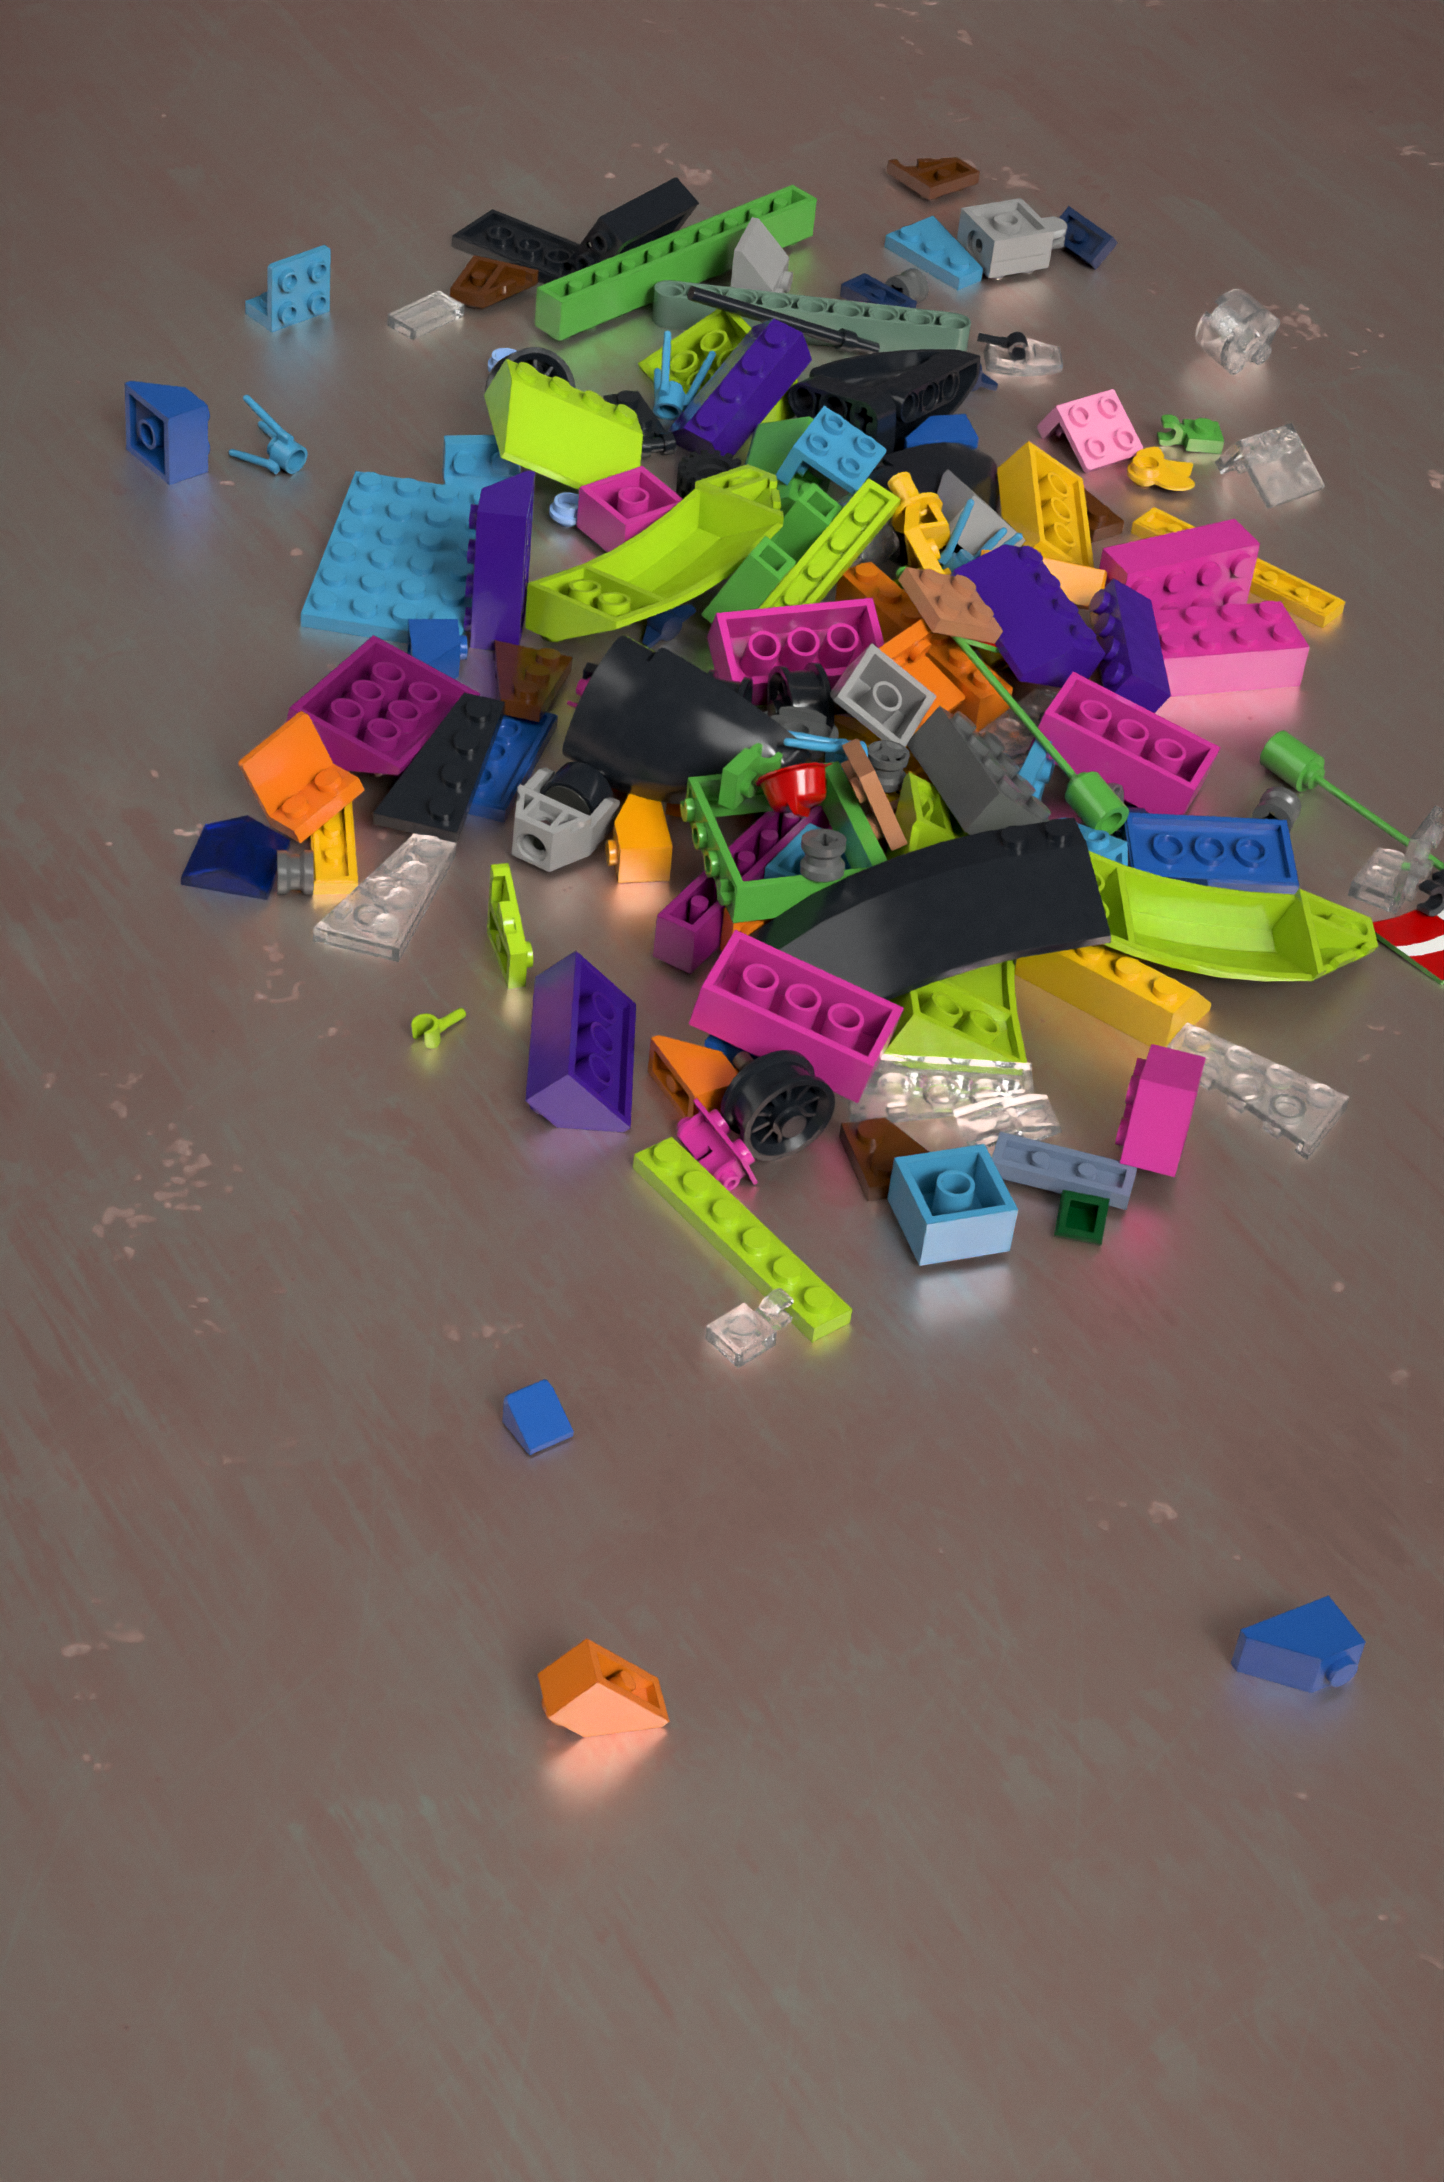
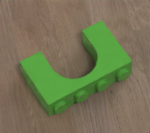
M813 482L784 516L783 527L771 539L765 536L701 615L712 624L716 613L759 609L843 507Z

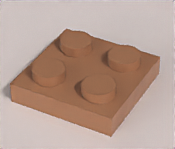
M906 567L899 577V582L932 632L993 644L996 643L1003 630L993 617L992 609L983 602L976 591V585L969 578L963 575L950 576L940 574L928 568L920 570Z
M858 738L843 744L842 748L848 760L840 764L877 840L884 837L891 851L906 845L907 841L887 796Z

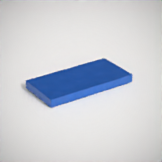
M545 712L540 722L504 715L468 814L505 823L517 801L518 786L520 784L524 786L527 783L557 728L558 715Z
M1129 812L1127 820L1120 827L1122 840L1127 841L1129 867L1162 877L1207 879L1208 886L1248 892L1295 894L1299 889V880L1287 820Z

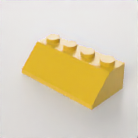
M1028 441L997 468L1002 518L1018 533H1021L1026 540L1021 547L1030 546L1039 551L1043 558L1094 568L1083 479Z
M1103 944L1017 958L1016 976L1149 1047L1151 1044L1171 1048L1210 1011L1212 1004L1197 991L1141 963L1139 960Z

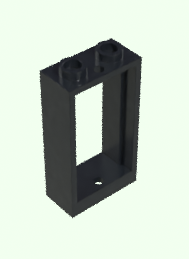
M675 177L600 216L568 262L575 271H579L676 232L682 227L699 202L681 181Z

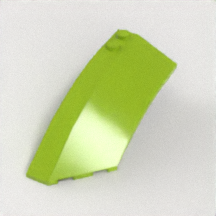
M746 464L696 481L695 489L668 513L633 538L584 564L527 583L525 628L541 635L542 639L546 641L560 642L569 638L622 628L673 609L704 593L735 572L765 536L771 539L783 527L784 515L783 511H781L780 493L777 490V476Z
M908 772L903 780L895 814L907 844L891 851L888 845L886 852L887 860L943 841L969 835L963 830L935 786ZM1014 959L939 980L888 1000L904 1008L891 1041L884 1053L896 1063L908 1064L921 1071L1024 1074L1028 1069L1017 1014Z
M1089 851L1111 933V943L1103 945L1137 958L1175 969L1220 978L1252 981H1314L1374 952L1378 947L1372 918L1300 888L1295 894H1281L1204 886L1142 871Z

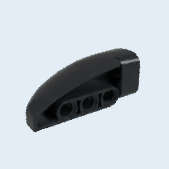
M919 349L879 352L845 358L813 368L810 371L809 378L793 385L789 389L788 403L797 418L810 416L814 419L823 406H826L886 448L887 452L885 455L903 450L905 438L930 416L953 415L977 383L981 356L956 349Z
M941 442L906 448L883 456L882 463L884 465L874 469L868 477L890 491L888 481L898 473L908 472L919 494L927 492L937 494L942 476L949 469L993 510L999 513L998 466L991 456L971 445ZM890 518L868 546L900 567L909 565L905 535L895 531ZM947 544L939 550L940 554L944 551ZM957 544L954 552L958 553L963 548Z
M626 635L620 636L612 644L594 671L575 709L562 748L563 755L568 759L588 764L598 770L607 779L611 788L649 800L671 804H680V801H685L688 777L722 774L723 768L744 748L750 749L757 743L763 745L761 757L771 758L777 752L783 754L781 768L811 763L808 750L784 745L783 741L785 738L797 739L794 735L738 693L672 651L660 648L656 652Z

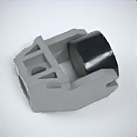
M578 761L567 762L556 773L546 767L538 769L524 786L521 784L518 786L511 855L548 872L590 856L611 832L614 821L618 816V813L615 811L619 807L620 801L613 798V791L607 779L592 766ZM547 820L551 823V825L545 824L541 821Z

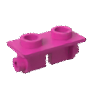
M697 1098L693 1101L699 1113L692 1118L685 1117L678 1122L676 1128L679 1141L684 1144L696 1160L712 1151L698 1162L728 1191L735 1189L739 1185L740 1179L745 1175L754 1185L757 1184L758 1181L749 1165L755 1162L749 1149L740 1138L734 1142L728 1138L727 1134L732 1131L716 1108L708 1112Z

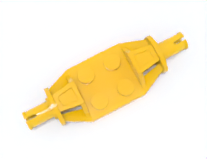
M901 472L894 475L888 481V487L901 501L890 522L895 531L905 535L909 567L920 570L928 568L940 574L951 575V570L949 568L942 569L938 562V559L941 558L939 550L950 539L949 524L941 512L943 506L938 494L932 492L919 494L910 473ZM969 645L973 651H979L984 662L996 673L1003 671L1009 666L1002 654Z

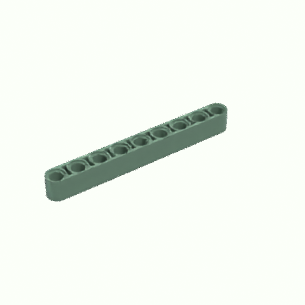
M674 280L660 281L654 286L652 321L664 328L687 330L716 310V308L688 300V291L691 286H695L834 330L844 328L856 332L860 338L879 343V352L919 349H956L967 352L971 321L967 316L959 313ZM742 317L751 328L761 324V322ZM804 336L807 344L834 347L833 344Z

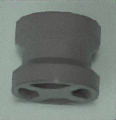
M910 268L900 275H895L887 279L885 283L917 301V304L924 301L928 296V282L922 272L915 268Z
M888 740L875 741L869 744L867 748L868 759L878 776L884 792L891 793L901 790L906 776L903 768L909 763V750L900 743Z
M1284 787L1269 788L1261 796L1260 802L1255 807L1251 818L1287 820L1290 833L1295 820L1301 812L1300 799L1290 789Z
M813 829L804 833L801 839V848L805 852V856L800 862V873L802 876L816 882H831L843 877L845 862L841 855L846 851V837L840 832L831 829Z
M277 850V895H286L290 890H300L304 895H313V850H304L300 855H290L286 850Z

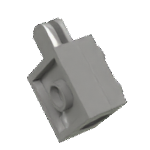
M1017 198L961 208L957 241L982 266L983 273L988 278L999 279L1005 275L1032 273L1034 270L1049 268L1051 250L1064 247L1067 224L1064 220L1055 216L1041 218L1023 199Z

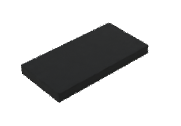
M494 209L452 235V247L473 256L477 255L539 270L538 282L542 284L576 272L568 260L580 244Z

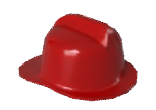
M817 762L804 763L781 768L759 777L755 784L762 788L774 812L793 813L802 819L807 818L810 815L811 807L820 804L826 799L825 769L827 766L832 765V762L828 764Z

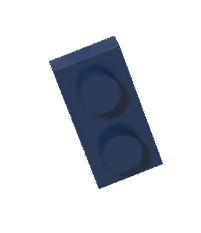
M1070 206L1059 217L1067 224L1064 248L1095 270L1118 244L1113 236Z
M866 273L841 284L840 297L848 301L916 308L917 301Z

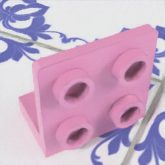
M1114 389L1057 405L1036 426L1042 439L1055 435L1059 439L1067 437L1085 473L1131 460L1139 450L1144 449Z

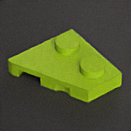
M508 863L490 865L487 934L507 988L513 989L526 987L527 968L533 967V951L530 941H525L510 866Z

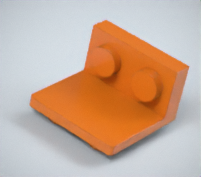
M923 618L879 647L883 653L937 696L917 728H920L939 706L951 712L962 704L966 698L950 679L925 655L932 647L929 640L934 632L931 631Z
M303 711L298 712L238 762L239 768L271 827L300 844L365 791L359 777L333 763L312 720Z

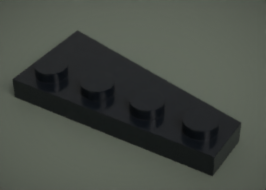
M464 692L373 812V824L458 843L505 714V702Z

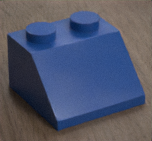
M137 381L124 383L126 450L168 485L208 472V455L210 453L208 441L210 413L208 405L186 387Z

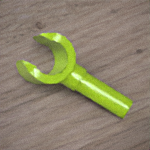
M458 1008L441 1019H437L432 1014H419L411 1023L412 1036L414 1039H418L424 1034L425 1046L434 1049L441 1042L440 1033L464 1019L466 1012L463 1008Z

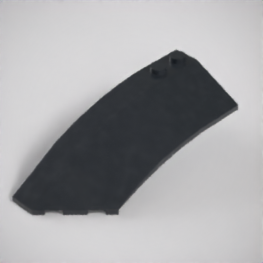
M1074 817L985 831L943 841L897 856L857 872L808 896L748 935L886 1000H891L933 982L977 968L1027 956L1111 943V933L1088 847Z

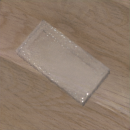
M437 291L389 313L387 326L414 340L463 317L465 305L445 293Z

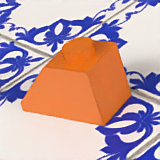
M662 1035L651 1037L647 1072L681 1118H692L699 1113L693 1101L696 1098L708 1112L716 1108L721 1114L723 1095L733 1078L739 1073L738 1069L734 1068L724 1053Z
M587 1638L538 1673L543 1695L541 1704L548 1719L555 1725L564 1726L584 1738L661 1728L670 1722L658 1678Z

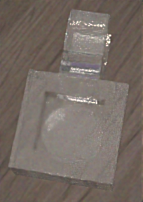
M777 1288L762 1300L755 1311L745 1303H742L706 1325L705 1339L737 1368H740L776 1345V1330L784 1328L792 1321V1316L784 1309L792 1305L794 1299L781 1288Z

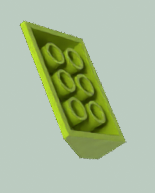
M716 309L671 340L669 381L681 384L683 391L687 394L710 351H714L716 356L696 393L697 395L752 328L741 316ZM663 347L638 363L639 368L653 384L654 370L656 368L661 370ZM796 379L795 382L791 385V387H792L793 385L799 383L797 379ZM789 389L760 424L788 420L795 417L788 403Z
M505 359L484 393L500 456L507 461L578 490L581 486L641 466L643 433L637 414L626 405L619 404L616 406L604 401L600 395L593 391L587 390L583 392L572 387L566 380L560 377H548L539 373L528 363L520 362L518 364L509 359Z

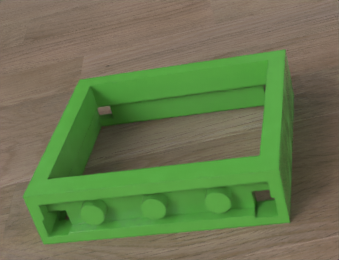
M839 761L832 762V765L826 767V799L816 806H822L832 829L846 837V851L844 854L852 869L845 870L843 877L831 882H816L802 875L743 882L715 817L773 811V809L770 807L761 787L758 788L752 798L747 797L733 811L718 804L722 774L688 777L685 801H680L681 816L683 821L689 822L692 828L694 847L696 850L701 849L704 856L706 874L709 878L713 877L716 883L718 902L721 906H726L733 923L776 918L808 896L857 872L887 861Z

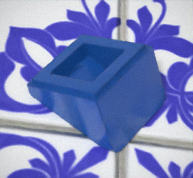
M543 1379L505 1396L502 1422L529 1455L573 1437L574 1431L554 1388L547 1379Z

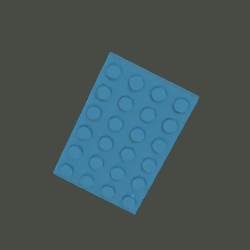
M355 471L301 611V627L369 638L374 635L382 640L407 644L408 619H458L459 634L466 635L467 631H464L466 607H472V598H465L466 580L468 573L474 574V564H467L469 539L476 538V530L469 529V513L471 504L478 505L481 491L455 487L450 484L441 485L422 482L412 478L403 479L379 475L375 472Z

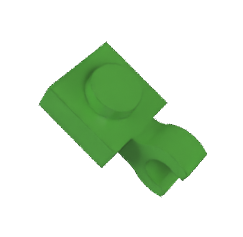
M1174 415L1161 416L1163 428H1172V430L1167 433L1157 432L1156 436L1160 445H1184L1185 451L1221 454L1224 439L1218 422L1207 418H1198L1196 420L1183 419L1181 424Z
M760 743L754 744L750 749L744 748L723 768L718 804L734 811L747 797L752 798L759 788L755 781L767 773L781 769L783 754L777 752L771 758L761 757L763 745Z

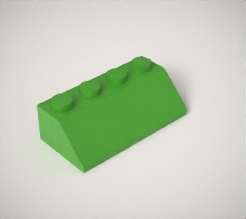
M808 416L758 424L753 432L745 465L749 464L776 475L794 444L814 419ZM812 466L809 467L803 477L796 473L788 485L777 479V490L780 493L783 515L785 516L813 482L827 493L830 479Z

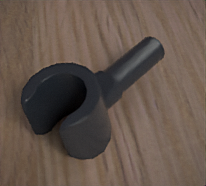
M1013 332L1008 337L978 334L977 342L1006 348L1010 358L1013 360L1025 359V350L1015 347L1017 345L1028 346L1027 338L1023 333Z

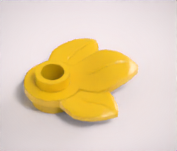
M1157 446L1139 450L1127 467V476L1140 487L1157 485L1168 490L1185 491L1195 486V482L1189 478L1193 469V463L1164 459L1163 452Z

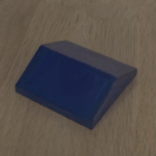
M249 815L205 824L181 876V885L267 900L277 878V850H286L288 852L290 839Z

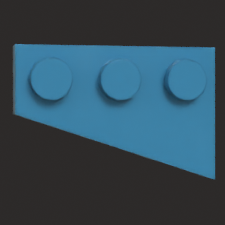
M934 216L909 226H904L887 234L885 237V248L957 291L982 280V266Z

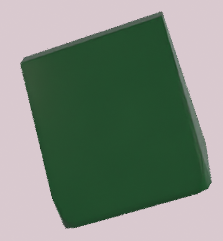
M1063 1190L1054 1237L1101 1246L1110 1199Z

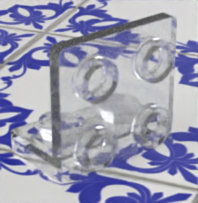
M1292 423L1239 440L1215 461L1221 475L1234 470L1238 474L1247 471L1267 508H1273L1318 492L1325 486Z
M1435 805L1411 836L1405 855L1398 850L1378 847L1352 880L1348 896L1394 914L1397 913L1405 901L1412 902L1417 894L1419 885L1428 880L1434 861L1429 860L1428 857L1431 848L1436 849L1444 834V824L1440 823L1444 808Z

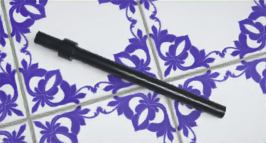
M691 286L688 291L687 298L690 301L761 323L774 318L802 332L804 336L833 344L835 349L843 352L852 353L856 351L862 354L879 353L880 350L879 343L860 338L856 332L844 328L834 330L695 286Z

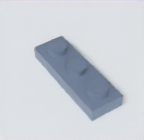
M1001 1131L992 1155V1160L1004 1180L1062 1194L1063 1190L1108 1198L1110 1199L1109 1206L1127 1210L1137 1172L1136 1167L1120 1164L1118 1160Z

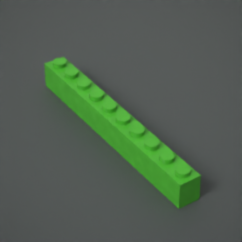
M790 185L537 287L535 326L558 341L564 340L579 332L594 328L596 325L613 318H618L625 313L652 303L654 286L660 281L674 280L700 283L714 276L722 275L724 272L732 269L734 249L752 217L760 219L782 248L794 245L801 240L813 236L817 198L794 185Z

